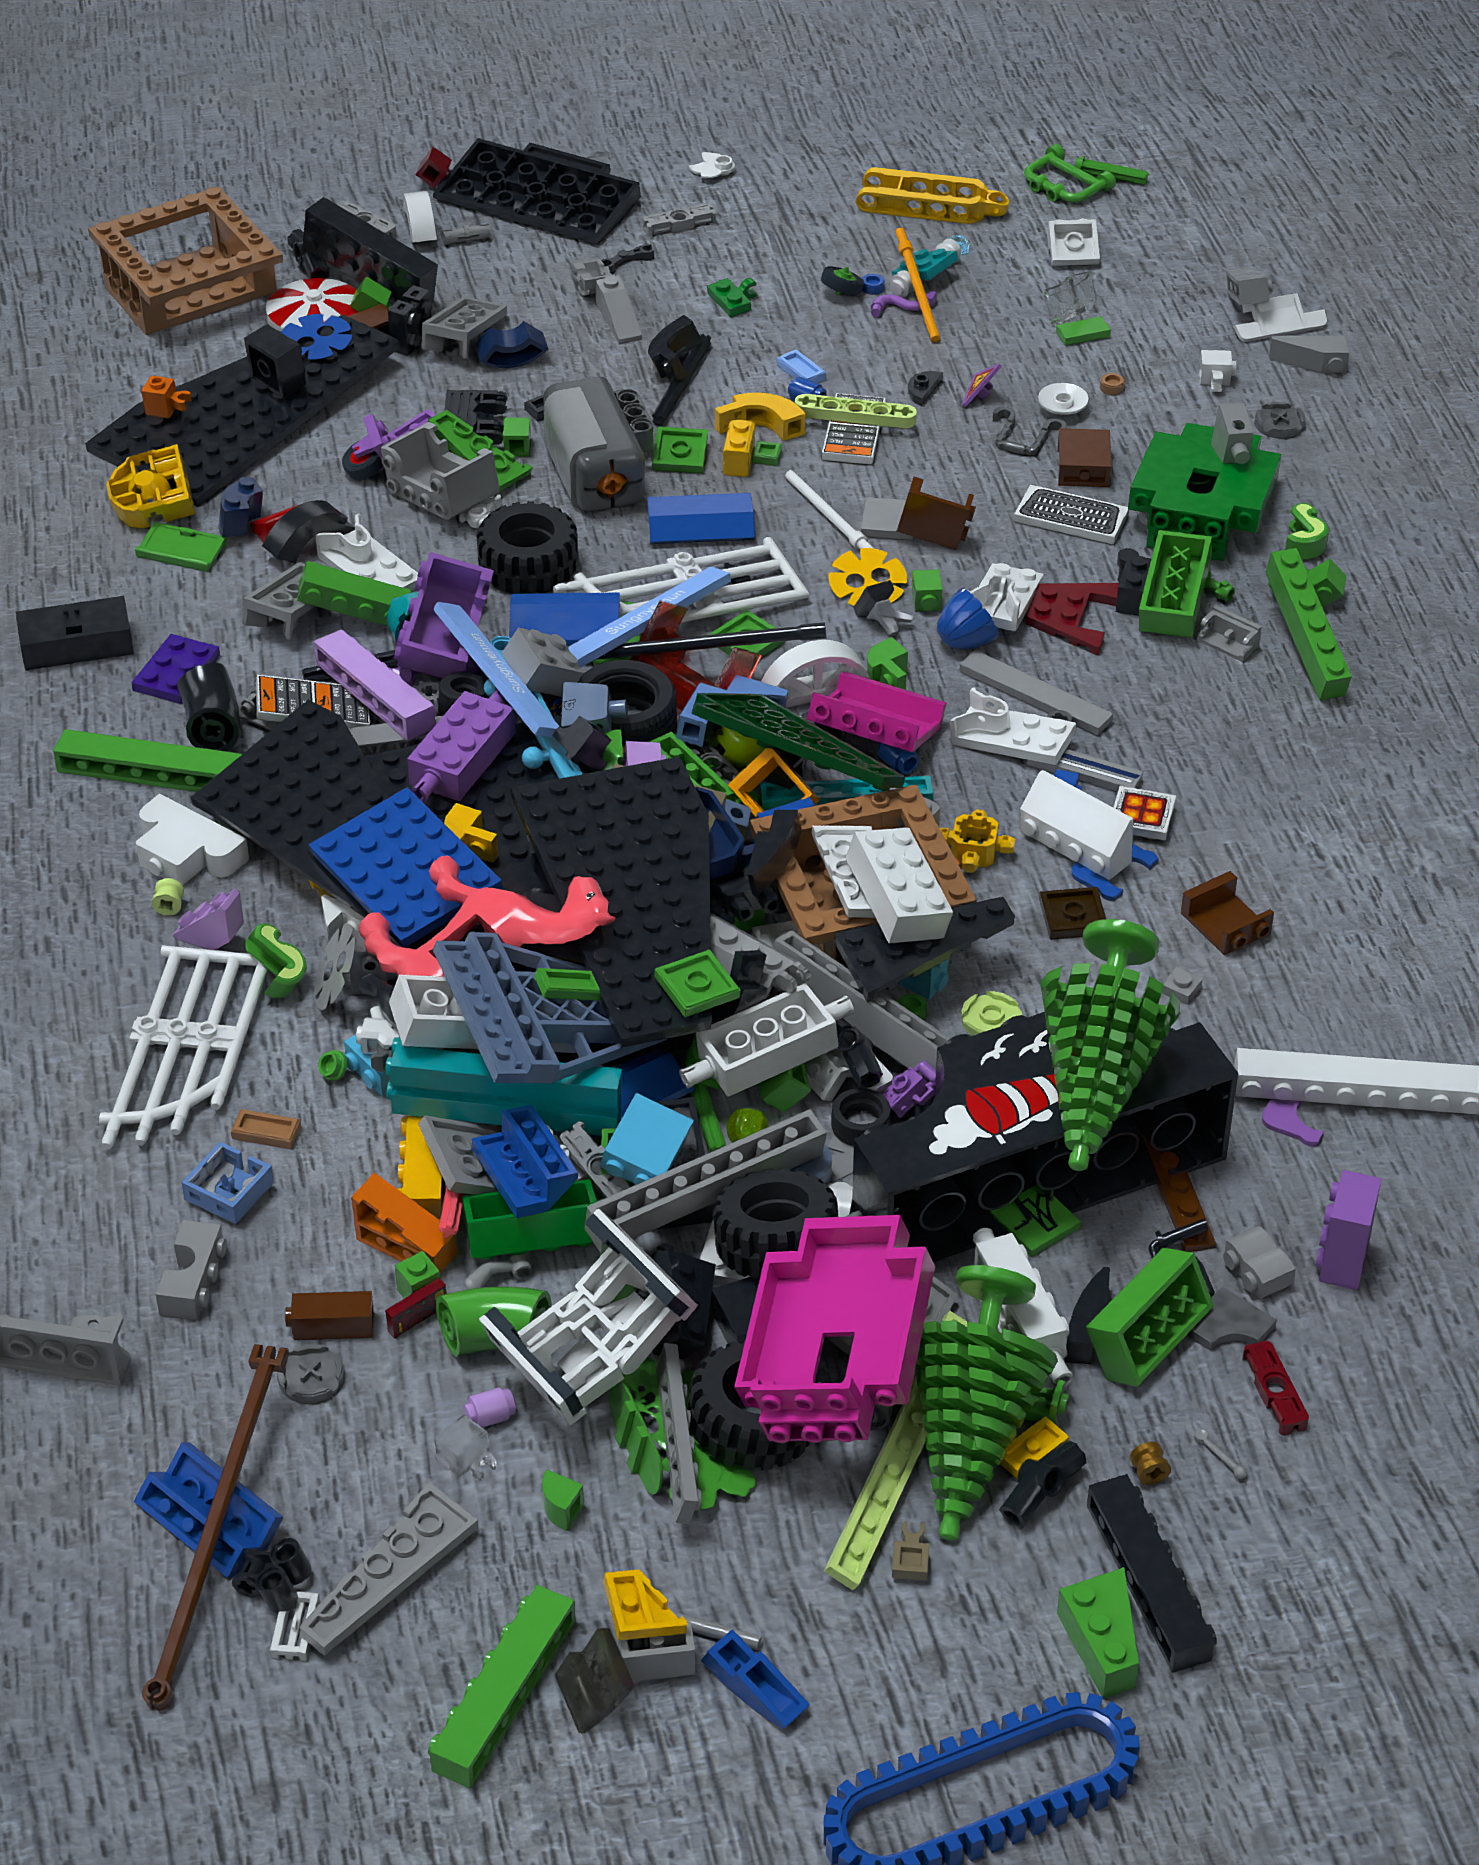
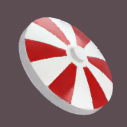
M311 278L289 283L275 291L266 304L268 323L274 329L282 331L289 323L302 327L298 318L307 315L323 314V323L331 315L337 317L343 314L346 316L358 313L357 310L350 307L356 289L347 283L327 278Z

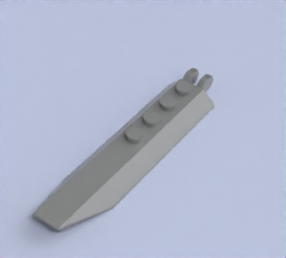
M710 913L711 952L729 975L735 951L760 950L767 954L760 982L761 985L768 988L765 999L772 986H777L787 991V993H793L798 987L796 980L800 981V983H806L810 980L812 975L807 966Z

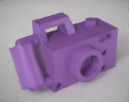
M925 1060L920 1062L914 1069L909 1067L903 1074L897 1075L893 1079L892 1084L882 1093L889 1101L891 1111L901 1118L915 1104L924 1105L935 1094L933 1087L935 1086L936 1070ZM918 1072H920L929 1081V1083H927L923 1079V1077H921L918 1074Z

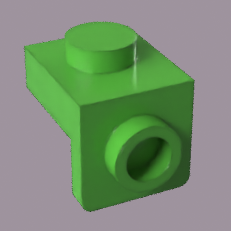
M1058 1379L1055 1390L1044 1387L1037 1395L1032 1393L1037 1399L1029 1411H1024L1027 1413L1025 1419L1038 1422L1046 1416L1056 1424L1058 1414H1065L1069 1394L1063 1393L1065 1381Z

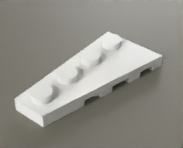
M812 825L813 839L847 917L876 918L846 860L854 832L870 831L872 826Z

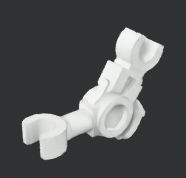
M498 494L492 499L487 498L459 514V521L461 523L467 521L470 527L479 529V525L488 514L501 506V495Z

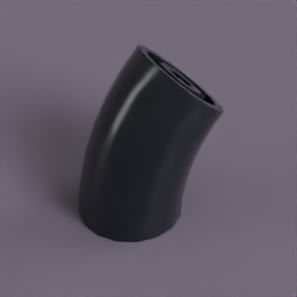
M215 662L203 664L186 672L177 682V690L186 713L187 738L196 748L227 752L237 743L240 734L237 698L226 667L222 663Z

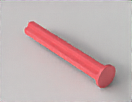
M447 1185L439 1231L444 1233L443 1237L450 1238V1235H457L463 1205L462 1196H464V1193L449 1191Z

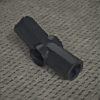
M301 229L293 230L287 237L288 245L294 250L296 261L303 264L309 278L329 277L330 269L326 261L302 248L304 232Z
M844 1018L837 1020V1048L842 1052L856 1084L860 1088L876 1085L880 1082L883 1073L872 1051V1042L857 1027L851 1025Z
M1067 1441L1039 1461L1035 1459L1025 1460L1019 1468V1483L999 1509L1003 1517L1008 1519L1013 1525L1023 1528L1046 1496H1056L1061 1491L1064 1481L1087 1464L1085 1453L1079 1448L1078 1444Z

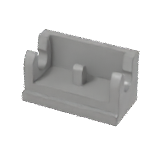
M1215 605L1213 610L1201 621V625L1206 627L1198 634L1197 641L1244 662L1259 648L1262 626Z

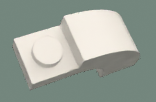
M428 192L404 193L403 211L407 214L411 242L437 240Z

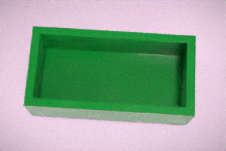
M590 1179L575 1181L547 1212L520 1218L514 1216L500 1192L462 1196L466 1234L471 1258L488 1260L501 1254L523 1255L531 1250L543 1249L554 1251L561 1248V1246H588L593 1243L585 1230L584 1223L586 1221L587 1206L597 1202Z

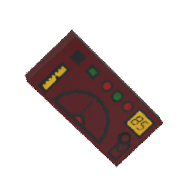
M440 1278L435 1279L385 1310L387 1330L394 1339L437 1313V1297L447 1294L446 1284Z

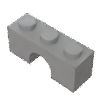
M183 1220L174 1247L178 1266H186L188 1268L178 1271L165 1269L155 1295L160 1316L198 1320L201 1309L206 1308L208 1305L211 1282L215 1283L217 1280L219 1259L224 1258L226 1255L227 1239L223 1238L221 1225Z

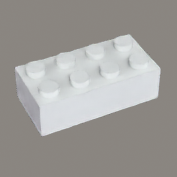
M910 828L854 832L846 860L888 943L944 938L953 911Z

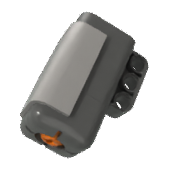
M593 377L550 385L544 392L545 443L572 504L576 508L580 507L585 512H594L634 505L640 502L645 493V459L643 452L653 448V422L639 393L632 389L613 391L608 380L604 377Z

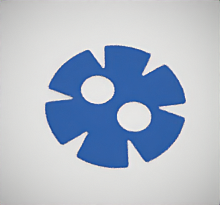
M312 314L298 318L302 327L289 323L281 332L295 341L302 337H312L315 340L314 344L309 347H301V354L303 355L309 350L308 359H321L334 355L329 346L343 350L352 339L351 334L338 333L351 330V326L344 319L331 315L323 323V314ZM322 326H331L334 328V333L329 336H320L317 334V330Z

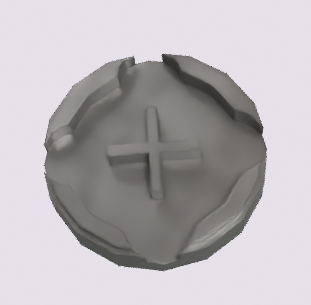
M1271 402L1262 405V409L1256 411L1254 425L1259 432L1266 436L1279 439L1292 438L1303 431L1305 415L1298 407L1297 410L1291 408L1292 404Z
M308 1344L297 1347L289 1352L284 1372H277L280 1390L288 1399L300 1404H316L326 1401L334 1396L343 1385L344 1365L341 1357L336 1352L334 1354L329 1351V1348L326 1346Z

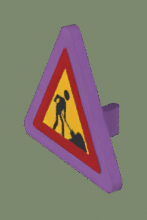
M999 363L977 372L973 376L962 403L964 407L976 395L985 399L991 394L989 390L994 385L990 380L1002 367Z

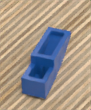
M733 1629L713 1645L701 1660L736 1696L783 1730L810 1706L808 1701L762 1651L755 1654Z

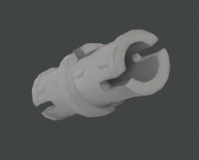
M489 223L468 226L466 224L462 225L461 228L442 230L444 245L459 242L467 244L473 240L491 238Z

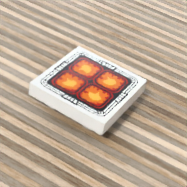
M1119 786L1114 808L1133 818V835L1147 837L1152 840H1166L1176 795Z

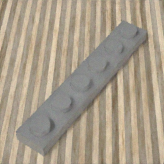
M664 1343L656 1364L674 1516L675 1523L689 1524L694 1510H699L701 1490L696 1489L698 1466L692 1459L694 1437L689 1436L691 1413L690 1410H686L685 1406L687 1385L682 1383L684 1361L679 1359L677 1344Z

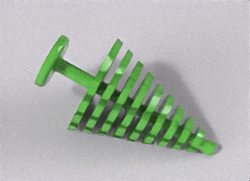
M1117 919L1097 920L1089 923L1084 929L1083 945L1099 959L1107 961V964H1101L1093 988L1087 987L1085 984L1091 963L1073 964L1067 983L1058 982L1062 966L1049 971L1040 982L1047 1033L1051 1034L1049 1037V1049L1052 1052L1056 1088L1059 1093V1109L1067 1110L1061 1113L1063 1128L1066 1130L1064 1133L1065 1145L1068 1149L1072 1150L1068 1164L1070 1168L1076 1171H1084L1088 1168L1089 1154L1096 1153L1102 1145V1138L1109 1133L1113 1126L1112 1121H1115L1123 1110L1122 1106L1129 1100L1132 1090L1141 1080L1142 1072L1145 1073L1152 1062V1057L1156 1055L1162 1041L1167 1037L1171 1026L1180 1015V1000L1173 991L1170 994L1167 1005L1158 1004L1164 984L1150 976L1142 997H1135V989L1140 972L1128 969L1126 965H1142L1152 961L1159 952L1160 943L1159 938L1151 930L1130 921Z
M970 1265L957 1270L955 1277L957 1287L965 1294L982 1300L978 1323L967 1322L966 1327L958 1321H941V1324L937 1321L925 1322L915 1367L918 1370L916 1379L917 1386L924 1389V1392L921 1391L920 1402L922 1410L927 1414V1416L922 1414L924 1429L928 1432V1438L925 1437L926 1449L933 1454L929 1456L930 1469L933 1474L938 1476L931 1479L932 1491L936 1495L945 1498V1501L941 1499L934 1500L936 1513L943 1517L939 1527V1536L947 1541H955L959 1538L961 1518L964 1520L970 1519L975 1510L972 1505L965 1502L969 1500L975 1502L982 1497L985 1490L981 1485L992 1480L995 1474L992 1472L994 1469L992 1466L999 1465L1006 1455L1004 1448L1013 1443L1016 1437V1428L1021 1427L1027 1413L1024 1411H1029L1037 1399L1032 1393L1037 1395L1043 1390L1047 1383L1045 1381L1046 1378L1053 1372L1058 1362L1057 1355L1043 1343L1002 1328V1333L997 1331L1002 1305L1027 1303L1034 1298L1036 1292V1284L1030 1278L1018 1272L1000 1267Z

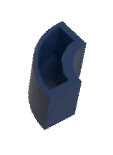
M525 321L510 330L489 328L475 344L480 362L497 368H513L528 364L548 350L543 332Z
M242 477L224 490L221 496L218 524L219 533L222 538L247 535L248 522L252 519L260 518L263 490L253 477Z

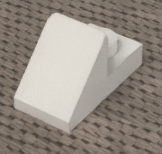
M326 894L321 897L328 942L337 929H339L340 937L342 927L346 923L352 925L353 931H359L363 916Z

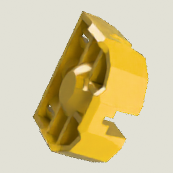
M178 444L127 457L125 462L113 471L106 483L108 497L119 519L129 527L143 529L150 527L149 517H151L153 512L156 515L162 514L165 522L196 514L185 463ZM145 461L146 464L150 463L151 470L138 472L136 466H140V462ZM171 478H175L177 488L171 490L167 481ZM151 498H152V499H153V502H150V503H149V502H148V499H151Z

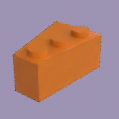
M375 1172L351 1197L356 1240L399 1261H403L423 1251L440 1273L458 1254L456 1235H450V1238L443 1237L444 1233L439 1231V1219Z

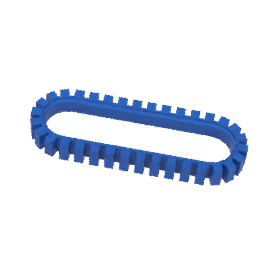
M1080 1692L1066 1693L1064 1706H1061L1056 1696L1043 1700L1042 1714L1036 1704L1023 1708L1021 1722L1015 1712L1002 1716L1001 1730L995 1720L982 1724L980 1738L974 1728L961 1732L960 1746H958L953 1736L940 1740L939 1755L932 1744L920 1748L918 1763L911 1752L898 1757V1771L895 1770L890 1760L877 1765L876 1780L870 1769L856 1773V1787L848 1779L837 1787V1797L831 1795L826 1804L823 1822V1845H826V1856L831 1865L837 1863L838 1865H941L942 1859L946 1865H962L963 1850L971 1862L983 1857L984 1842L991 1853L1003 1849L1005 1833L1013 1845L1025 1840L1026 1825L1032 1835L1035 1836L1046 1831L1047 1817L1055 1828L1067 1822L1068 1809L1074 1819L1087 1815L1089 1801L1095 1811L1107 1807L1109 1794L1115 1800H1118L1126 1793L1127 1784L1132 1785L1135 1778L1140 1750L1139 1735H1135L1136 1726L1130 1716L1122 1718L1123 1709L1113 1701L1104 1710L1101 1709L1103 1696L1089 1693L1087 1703L1082 1704ZM1075 1726L1091 1728L1103 1734L1112 1744L1115 1757L1111 1764L1100 1772L899 1853L886 1856L869 1854L858 1848L849 1837L848 1823L857 1812L865 1807L1062 1729Z

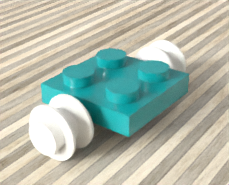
M953 239L944 240L943 243L937 245L935 251L922 249L914 253V260L921 280L932 279L961 258V248ZM904 260L899 264L898 268L892 271V277L889 282L891 291L900 297H906L908 293L914 291Z

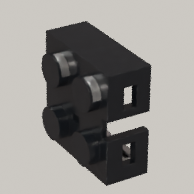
M414 285L402 295L403 299L411 301L412 304L397 300L388 309L390 336L398 339L400 343V348L395 353L409 356L422 343V323L432 317L430 290Z

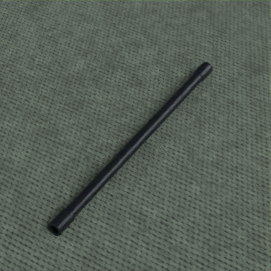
M825 622L801 624L794 627L623 643L595 660L793 640L827 639Z

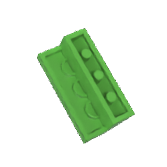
M673 732L650 741L660 743L661 754L666 755V759L680 756L694 785L726 793L727 800L745 805L734 791L711 769L718 767V765H706L680 739H676V735ZM751 791L749 794L760 805L759 797Z

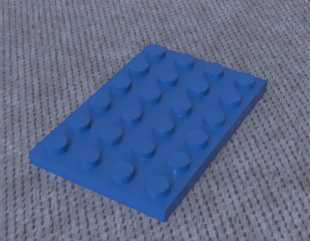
M408 787L309 844L310 851L316 859L369 914L378 912L390 923V936L403 948L452 920L463 905L455 901H445L436 890L437 884L430 879L429 870L431 865L439 857L450 856L457 862L460 867L458 879L466 886L479 889L485 887L504 889L502 880Z

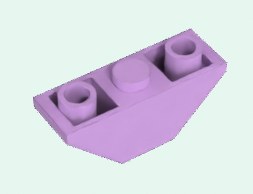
M236 888L227 894L221 892L210 903L207 901L203 902L194 913L191 911L186 912L178 920L177 923L180 926L173 936L178 940L209 950H216L227 944L244 924L240 892Z

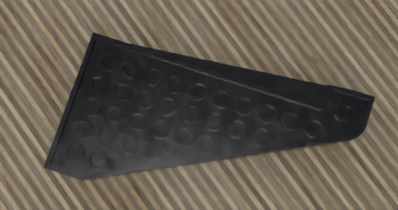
M308 699L191 796L192 805L237 829L364 918L369 914L316 859L310 851L309 844L388 799L389 796L342 717ZM449 922L405 948L418 949L442 931ZM389 934L390 939L397 943Z

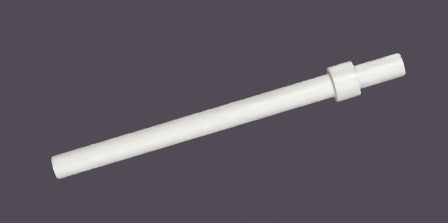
M789 470L785 474V478L849 538V543L855 549L873 548L862 532L852 528L793 470Z

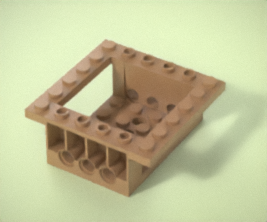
M219 186L208 188L200 193L186 195L178 200L167 201L156 207L145 208L134 214L123 215L109 222H101L96 226L88 228L89 237L100 250L105 289L145 335L277 291L274 265L283 263V254ZM207 211L209 212L213 242L211 246H205L199 250L183 253L178 257L149 265L126 240V237Z
M917 785L798 809L802 828L800 839L791 859L776 878L777 888L800 937L812 945L818 944L822 952L847 969L848 967L834 943L835 933L878 924L876 918L847 917L813 839L812 825L872 826V830L898 828V818L901 817L906 828H910L950 907L977 902ZM773 815L750 820V830L755 840L757 831L770 830Z

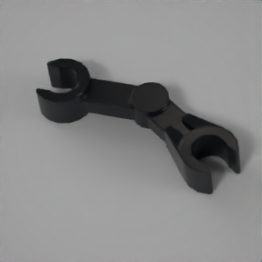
M643 244L630 251L620 250L613 258H606L601 261L604 263V266L609 267L610 273L613 274L617 265L629 259L645 261L654 259V250H652L651 244Z

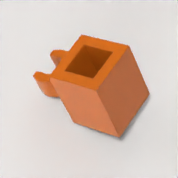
M151 375L141 390L146 415L170 418L175 408L185 411L187 409L186 402L192 401L189 391H176L175 381L171 378Z

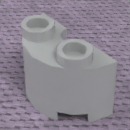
M601 259L572 263L573 273L577 275L578 280L581 282V285L577 288L582 296L596 294V280L615 276L610 273L608 266H604Z

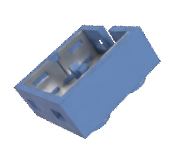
M219 1142L181 1182L184 1200L236 1224L274 1183L272 1166L249 1156L248 1166L250 1174L242 1171L244 1166L241 1151Z

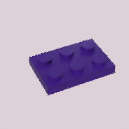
M170 634L131 682L132 690L182 704L177 690L178 680L195 667L214 663L220 656L219 646Z

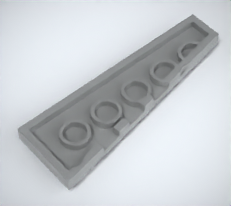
M428 1483L404 1509L401 1519L394 1526L390 1525L382 1534L383 1539L373 1550L369 1548L362 1556V1562L353 1572L347 1573L337 1584L336 1589L330 1592L299 1626L300 1636L325 1656L479 1529L478 1519L432 1483Z

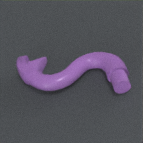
M930 291L929 294H926L930 307L936 303L937 293L935 291ZM891 294L877 297L871 305V315L873 317H879L884 306L889 304L897 305L909 311L921 310L918 301H908L903 297Z

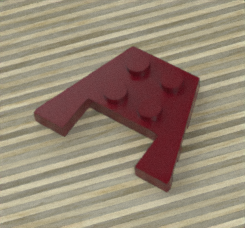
M1119 583L1039 584L1026 615V625L1054 637L1059 634L1068 638L1070 644L1076 647L1082 644L1089 648L1090 653L1099 655L1104 642L1105 632L1082 628L1080 625L1089 601L1116 606Z

